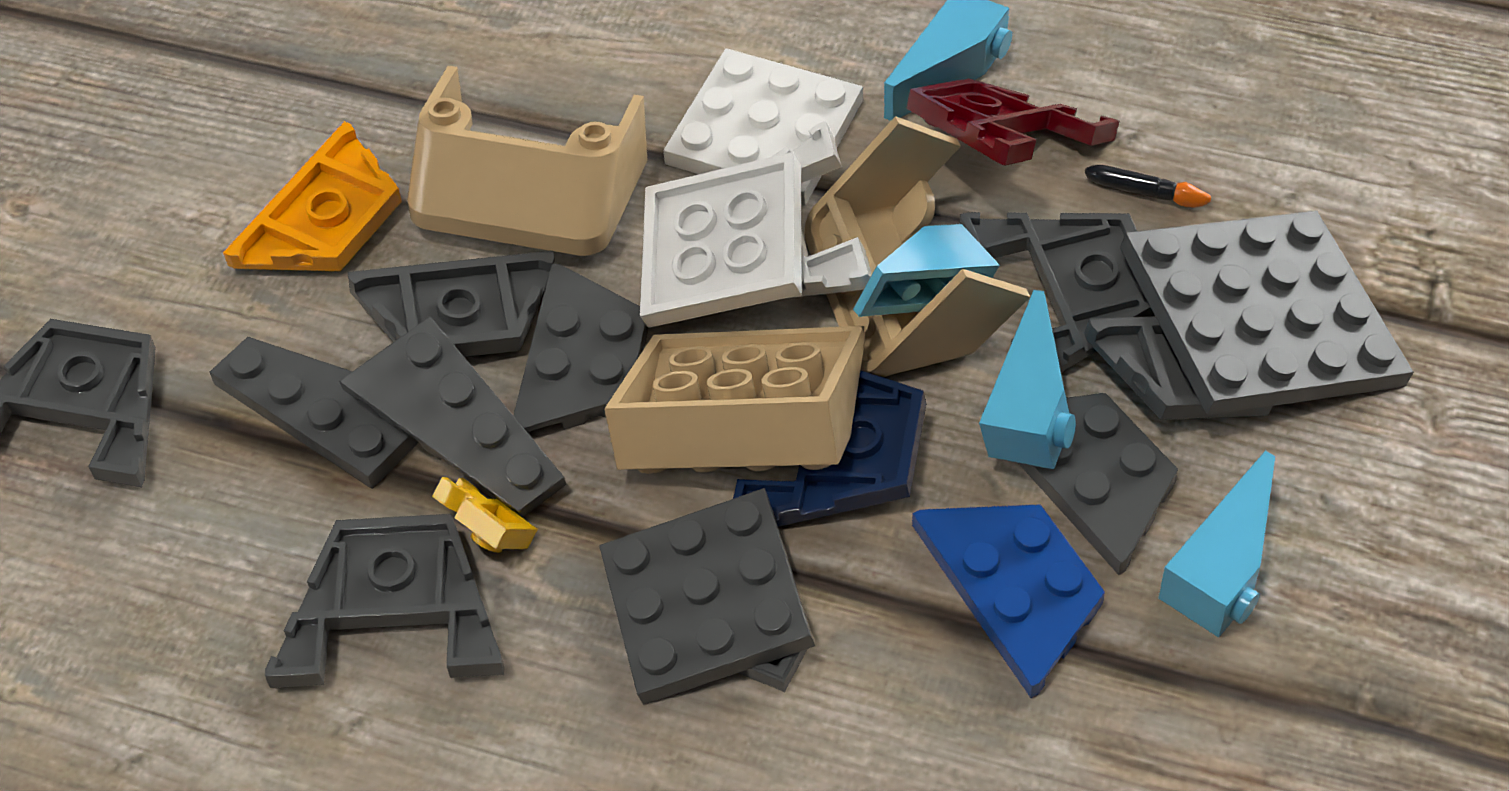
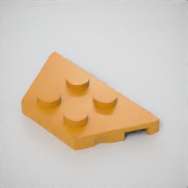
M344 121L223 252L226 262L233 269L341 271L402 202L399 188L389 174L380 169L379 162L369 148L365 149L358 140L353 126Z

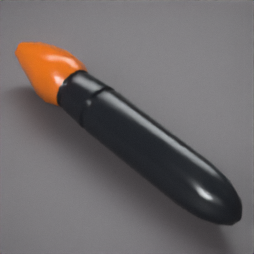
M1092 165L1085 169L1087 178L1097 184L1149 197H1157L1158 199L1173 200L1183 207H1202L1211 202L1209 194L1187 182L1176 184V182L1164 178L1161 179L1106 165Z

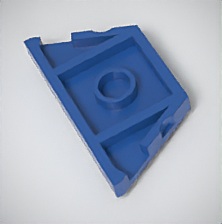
M1041 504L922 509L912 513L913 528L1030 698L1038 695L1045 686V678L1060 657L1064 659L1076 643L1078 632L1083 626L1091 622L1103 605L1105 594L1103 588Z

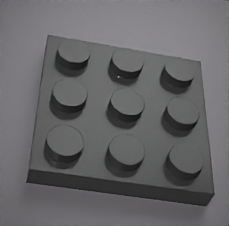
M765 488L599 545L636 692L643 705L742 672L756 665L768 663L815 647Z

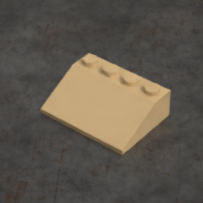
M864 326L653 335L605 407L617 470L638 469L641 473L651 474L661 472L667 468H692L696 472H710L720 467H746L752 471H764L775 466L801 465L806 469L817 470L832 464H839L851 436L866 336Z

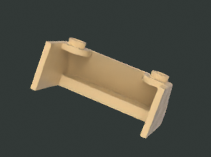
M448 65L419 114L407 199L412 222L426 230L578 256L593 255L604 250L610 243L647 163L644 96L633 95L619 126L607 125L602 122L586 123L574 130L566 145L563 146L471 131V110L466 104L462 103L458 67Z
M895 116L809 212L805 223L804 235L811 255L858 237L866 251L871 273L873 274L878 264L922 227L928 226L932 221L935 213V200L928 181L961 147L958 139ZM963 268L920 312L859 317L853 308L863 290L826 294L839 327L864 326L866 336L861 371L880 377L972 354L1030 298L1026 288Z

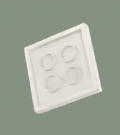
M725 48L664 148L665 164L696 174H703L770 158L786 146L791 151L811 138L808 130L823 121L827 122L837 148L863 102V86ZM821 176L801 183V205H806Z
M794 152L645 188L640 317L648 328L802 295L801 164Z

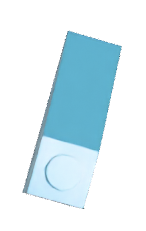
M947 0L884 82V118L891 121L895 116L901 118L911 113L906 107L910 89L968 78L975 80L985 75L996 58L1002 59L1010 47L1013 34L1011 30H1008L1009 8L989 0Z
M962 224L924 226L876 266L853 310L859 317L920 312L962 268L993 278L1000 265Z
M1033 290L979 425L988 457L1054 469L1062 448L1068 449L1073 441L1076 419L1074 414L1069 413L1045 292Z
M1266 450L1164 567L1158 599L1218 638L1233 620L1242 624L1249 617L1260 598V593L1254 589L1261 566L1275 456Z

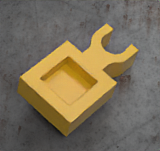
M442 477L432 495L442 505L457 512L455 519L472 531L471 539L489 551L499 553L502 549H528L538 531L536 527L498 499H487L473 484L464 478H459L455 484L449 478Z

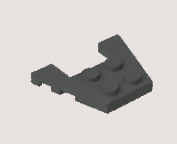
M980 212L960 214V224L972 234L993 258L1025 250L1029 251L1061 325L1053 328L1061 372L1096 352L1084 335L1089 319L1155 316L1120 249L1125 234L1137 231L1130 214L1060 213V220L1030 219L1027 213L1007 212V219H980Z
M50 319L3 366L7 373L0 379V435L8 419L13 414L106 430L88 466L94 479L142 487L145 481L156 347L151 335Z
M452 514L336 520L307 580L309 589L298 612H292L283 630L286 638L277 657L271 656L265 669V678L270 688L324 685L330 630L449 623L446 667L450 678L504 675L502 656Z

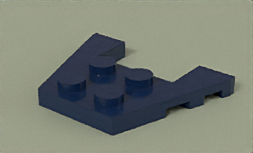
M860 370L851 436L839 464H832L817 470L806 469L799 465L795 481L737 479L733 499L765 488L779 527L910 497L927 405L924 390Z

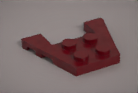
M970 78L910 89L906 109L925 119V123L942 129L1004 166L1032 160L1037 139L1025 135L1027 132L1049 129L1092 146L1114 141L1120 122L1114 118L1102 115L1099 122L1091 123L1075 117L1077 108L1060 103L1038 107L1028 103L1030 95Z

